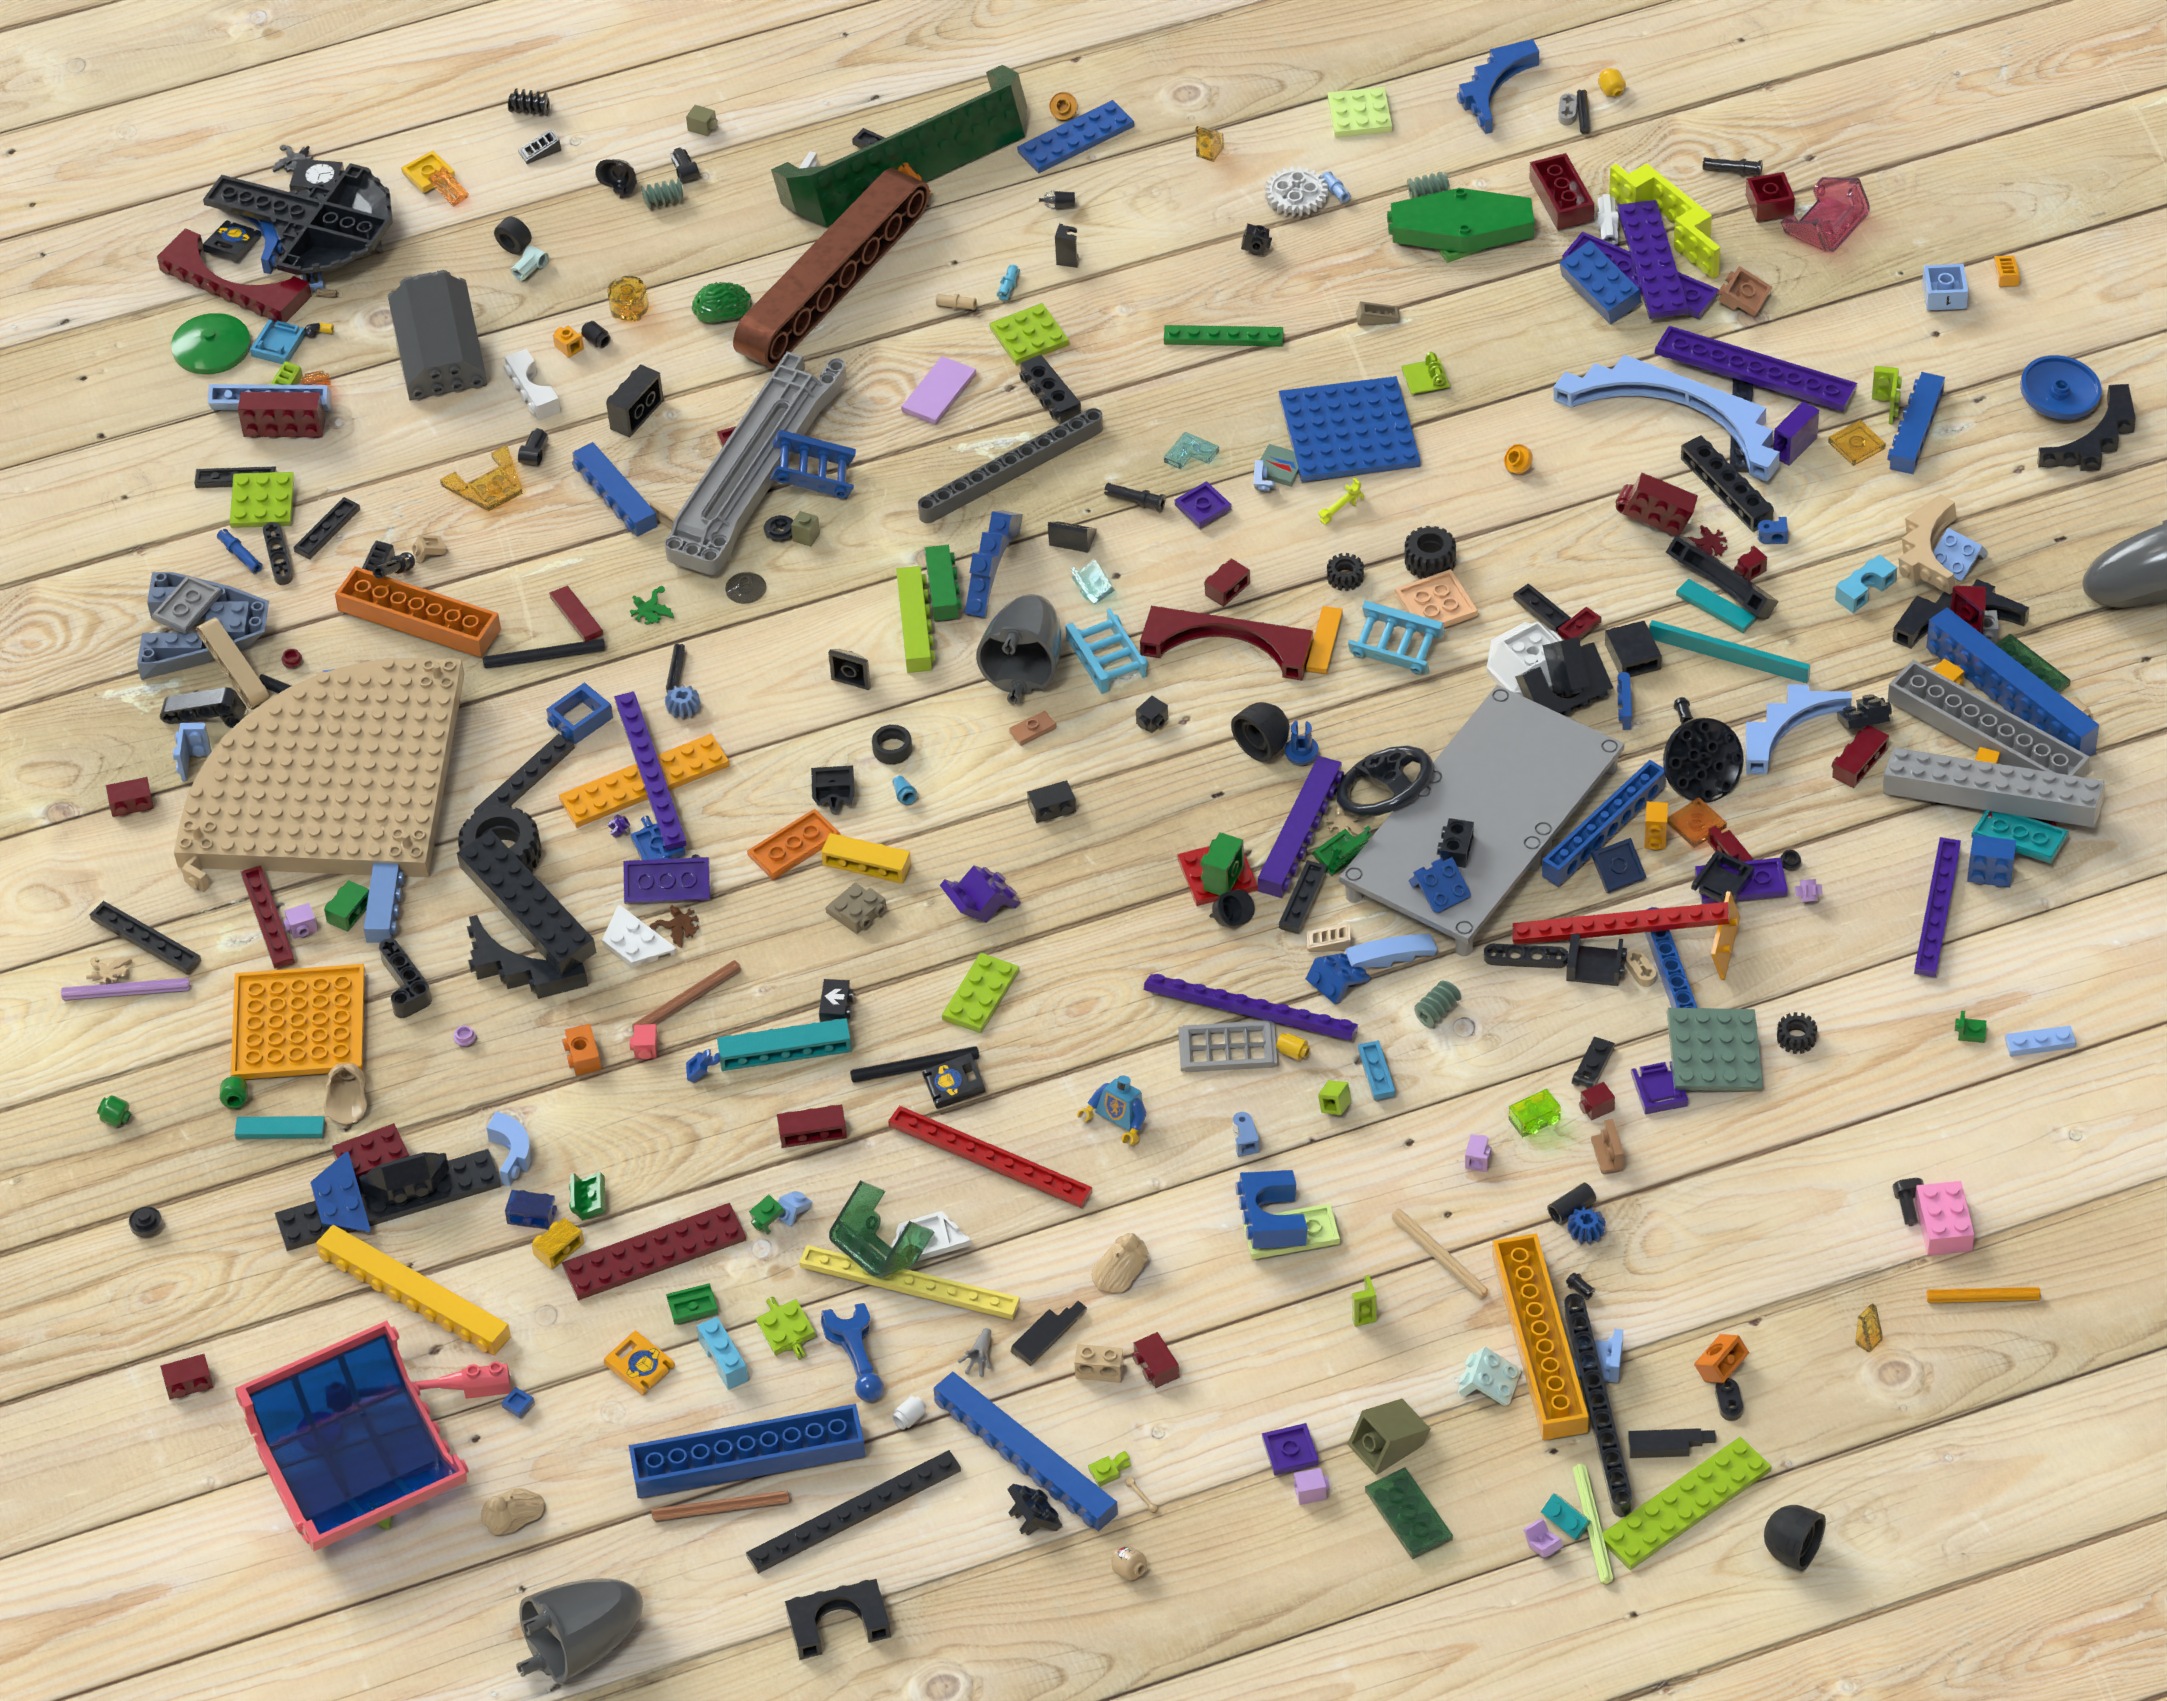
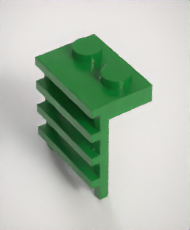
M1369 826L1365 827L1364 831L1355 838L1345 828L1314 850L1312 855L1319 863L1327 865V872L1333 876L1350 864L1369 841L1368 839L1372 837L1369 833L1371 828Z

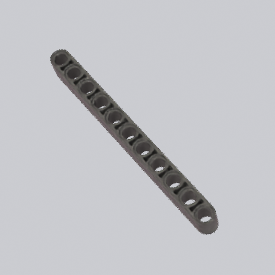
M1096 408L1088 409L920 498L918 501L920 521L932 523L1100 434L1103 431L1101 410Z

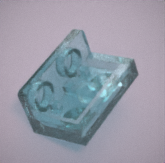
M1093 560L1079 571L1074 566L1070 568L1074 574L1072 576L1073 581L1078 587H1082L1080 592L1086 600L1090 599L1095 605L1115 591L1096 560Z

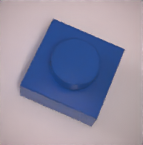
M515 1387L501 1404L502 1408L521 1418L534 1403V1398Z

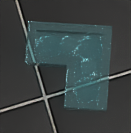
M1184 432L1164 456V463L1182 469L1190 458L1193 457L1210 464L1219 453V446Z

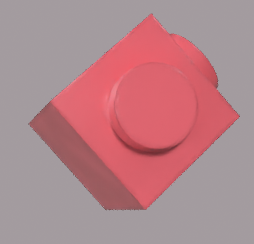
M656 1024L634 1025V1037H630V1050H634L635 1059L657 1058L658 1034Z

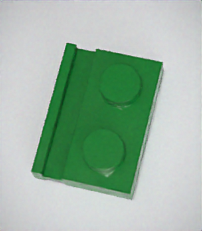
M710 1283L666 1294L674 1325L718 1314Z

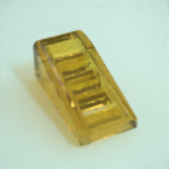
M1873 1303L1858 1316L1855 1342L1856 1345L1866 1352H1871L1883 1338L1877 1307Z

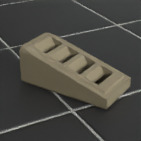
M1361 301L1359 303L1356 313L1358 325L1399 323L1400 321L1398 306Z

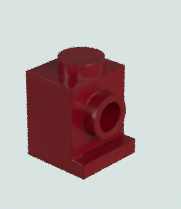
M1753 545L1749 553L1743 554L1738 559L1734 570L1751 581L1767 571V556Z

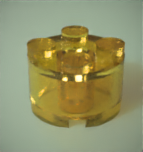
M623 276L622 280L616 282L615 279L609 284L607 293L612 317L633 322L641 320L649 308L647 287L643 284V281L635 276Z

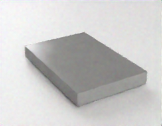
M187 575L152 614V619L187 634L222 595L221 589Z

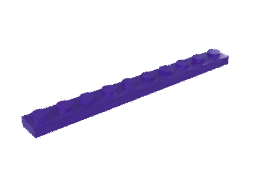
M632 691L614 696L665 849L668 851L687 846L635 692Z
M1150 974L1144 982L1143 990L1350 1041H1352L1358 1031V1024L1352 1023L1347 1019H1335L1327 1014L1319 1015L1311 1013L1306 1009L1290 1008L1286 1004H1274L1265 999H1253L1244 994L1229 993L1224 989H1212L1203 984H1191L1182 979L1167 978L1162 974Z

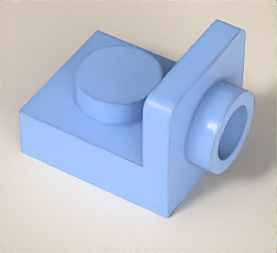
M1255 460L1253 484L1254 488H1258V491H1270V488L1275 489L1274 481H1263V478L1267 479L1268 466H1264L1263 460Z

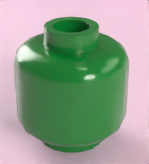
M237 1076L227 1077L220 1084L219 1099L225 1107L237 1109L247 1102L248 1085L242 1078Z
M113 1095L108 1098L104 1097L97 1109L99 1119L113 1127H119L122 1123L127 1124L132 1113L129 1111V1103Z

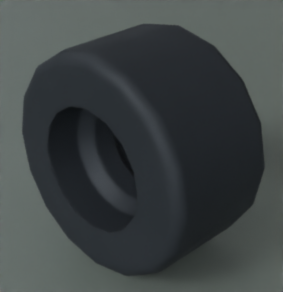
M513 216L506 217L494 230V236L499 245L512 254L522 252L532 240L529 228L521 220Z

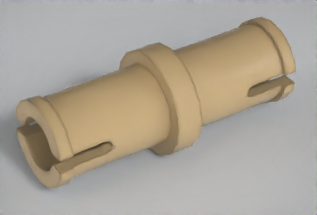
M937 294L936 306L952 307L954 310L959 308L975 310L977 299L960 297L959 294H954V296Z

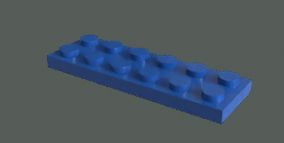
M1111 100L1017 146V152L1039 174L1133 128L1134 120L1114 100Z

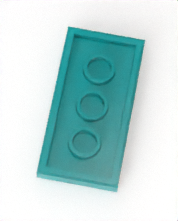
M1986 810L1971 832V838H1973L1974 834L2016 840L2015 852L2052 863L2066 841L2069 830L2025 816ZM1990 812H1992V816H1993V817H1991V818L1988 817V815L1990 814Z

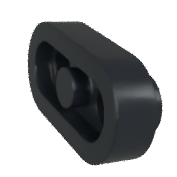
M1727 1378L1724 1383H1716L1715 1395L1720 1415L1728 1421L1738 1420L1743 1414V1403L1737 1382Z

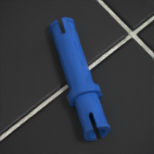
M227 529L218 532L217 539L227 547L226 549L230 553L235 554L253 574H256V571L259 573L262 570L263 564L242 546L238 538L232 536Z

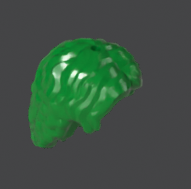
M731 282L711 283L703 286L695 295L692 301V312L697 316L698 320L705 323L736 320L743 317L752 307L751 295L745 290V287Z

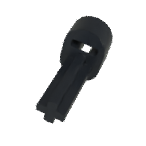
M1921 1178L1902 1179L1895 1182L1892 1186L1895 1198L1899 1199L1905 1225L1913 1226L1914 1223H1918L1912 1198H1915L1916 1185H1924Z

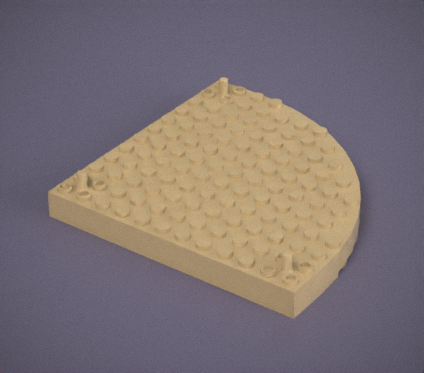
M384 658L383 660L362 662L328 672H320L316 676L293 685L265 701L222 737L198 772L187 795L174 849L178 868H182L185 862L189 861L193 856H197L203 869L247 870L261 865L263 871L372 875L373 863L399 864L400 872H404V877H429L465 675L462 660Z

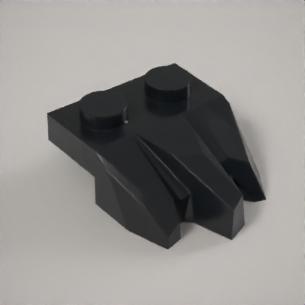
M853 765L811 768L812 798L818 806L829 803L831 813L837 814L839 803H845L846 806L852 805L855 793Z

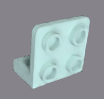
M1485 1346L1476 1353H1471L1465 1362L1467 1365L1466 1370L1459 1379L1458 1393L1466 1397L1478 1389L1503 1406L1510 1404L1521 1374L1520 1369Z

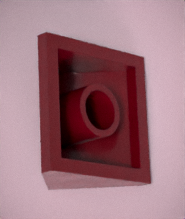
M1955 585L1952 589L1950 609L1982 635L1986 587Z

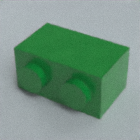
M348 880L343 887L338 889L334 898L325 905L324 912L327 923L348 932L367 909L369 889Z

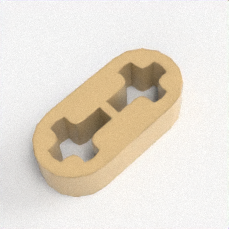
M1640 950L1628 952L1626 955V967L1634 979L1643 987L1652 986L1656 982V970L1651 962Z

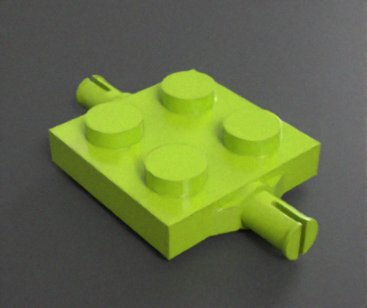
M771 1297V1300L768 1298L766 1303L771 1310L757 1317L756 1321L774 1355L793 1350L797 1359H802L801 1355L804 1358L806 1353L801 1346L806 1341L816 1337V1334L797 1299H794L779 1306L775 1297Z

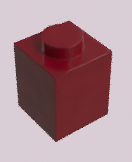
M1605 1082L1581 1091L1579 1107L1582 1113L1587 1114L1592 1121L1615 1110V1096Z

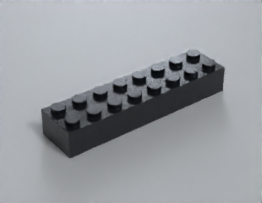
M489 830L457 852L459 867L561 976H564L597 953L594 938L492 830Z

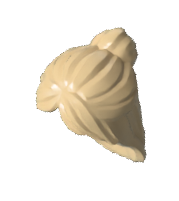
M354 1063L336 1064L330 1070L327 1082V1094L323 1105L324 1112L332 1120L343 1126L356 1123L363 1117L367 1108L364 1095L365 1075Z
M1127 1233L1115 1240V1243L1095 1263L1092 1269V1281L1098 1290L1109 1293H1122L1131 1286L1133 1280L1141 1272L1149 1258V1253L1143 1240L1137 1237L1135 1233Z
M514 1488L488 1499L481 1510V1521L492 1535L514 1533L526 1523L539 1519L543 1514L545 1504L541 1495L527 1489Z

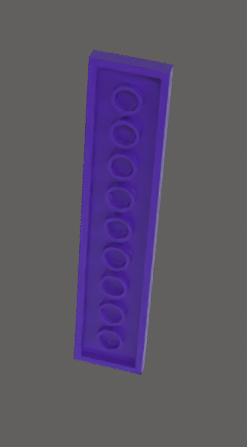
M1668 326L1655 347L1654 354L1843 412L1857 389L1856 382L1673 326Z

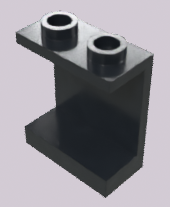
M1571 934L1566 981L1618 986L1619 978H1624L1625 965H1621V962L1626 961L1627 948H1623V939H1619L1618 949L1580 946V935Z

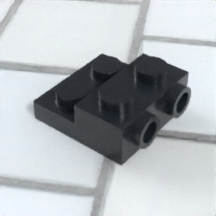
M1873 694L1862 696V699L1856 700L1857 708L1850 706L1843 708V711L1837 712L1838 721L1848 729L1889 722L1892 708L1890 702H1885L1883 697L1878 698Z

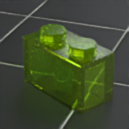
M1547 1088L1509 1106V1121L1522 1138L1535 1134L1548 1125H1554L1561 1118V1106Z

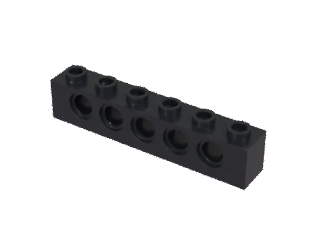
M1702 435L1681 445V460L1752 532L1758 530V523L1760 521H1773L1774 508L1772 504L1767 502L1760 492L1755 490L1748 480L1742 477L1736 468L1730 465L1724 456L1718 453Z

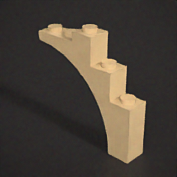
M1940 494L1905 518L1907 535L1902 537L1903 555L1898 558L1899 572L1903 577L1913 582L1921 578L1948 594L1952 593V589L1955 586L1954 574L1944 568L1935 558L1933 547L1941 532L1957 518L1954 501Z

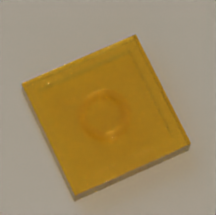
M1861 420L1828 437V443L1853 466L1881 452L1886 447V443Z

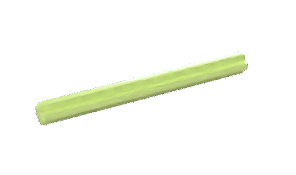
M1577 1464V1466L1573 1467L1583 1514L1591 1520L1587 1531L1599 1580L1606 1585L1612 1582L1614 1578L1587 1468L1585 1465Z

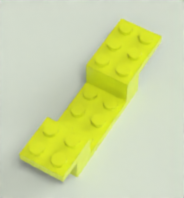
M1647 163L1631 173L1626 172L1618 164L1612 165L1609 177L1610 196L1614 197L1619 204L1656 200L1659 211L1675 223V250L1684 255L1691 263H1694L1712 279L1719 276L1720 246L1711 240L1712 215Z

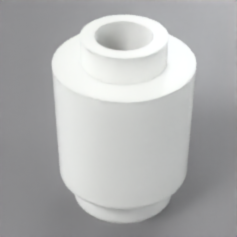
M910 1396L894 1410L892 1420L900 1429L910 1428L926 1413V1405L919 1397Z

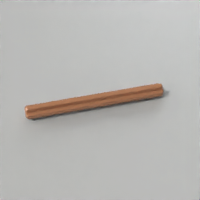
M736 960L726 964L633 1023V1031L634 1025L657 1024L738 973L741 970L740 964Z
M785 1490L654 1508L651 1512L652 1519L659 1521L788 1503L790 1499L789 1492Z

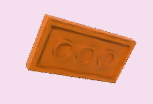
M813 809L747 850V854L774 880L821 851L830 833L841 834L816 809Z

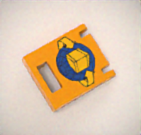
M636 1330L604 1358V1365L641 1395L647 1392L644 1386L650 1390L669 1373V1369L675 1366L671 1358ZM631 1346L632 1350L624 1358L620 1359L619 1356Z

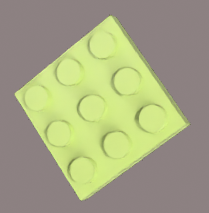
M1385 87L1328 92V103L1335 137L1392 132Z

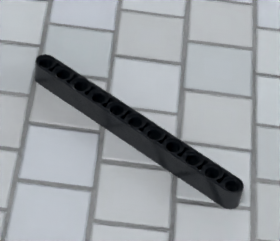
M1572 1293L1564 1300L1565 1318L1611 1508L1616 1516L1626 1517L1633 1510L1631 1488L1585 1300L1580 1294Z

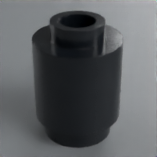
M595 321L586 322L582 326L581 334L583 338L595 347L604 348L608 345L611 338L608 331Z

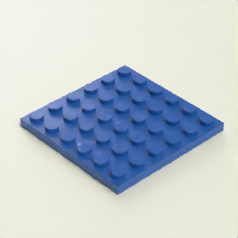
M1397 376L1279 391V400L1301 482L1420 467L1419 453Z

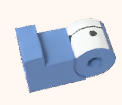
M1247 1112L1236 1113L1233 1116V1133L1237 1136L1235 1142L1238 1157L1260 1153L1259 1138L1251 1115Z

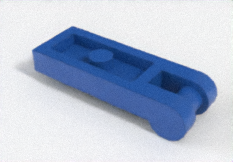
M1621 672L1617 676L1618 706H1622V709H1618V721H1622L1623 730H1631L1630 675L1626 672Z

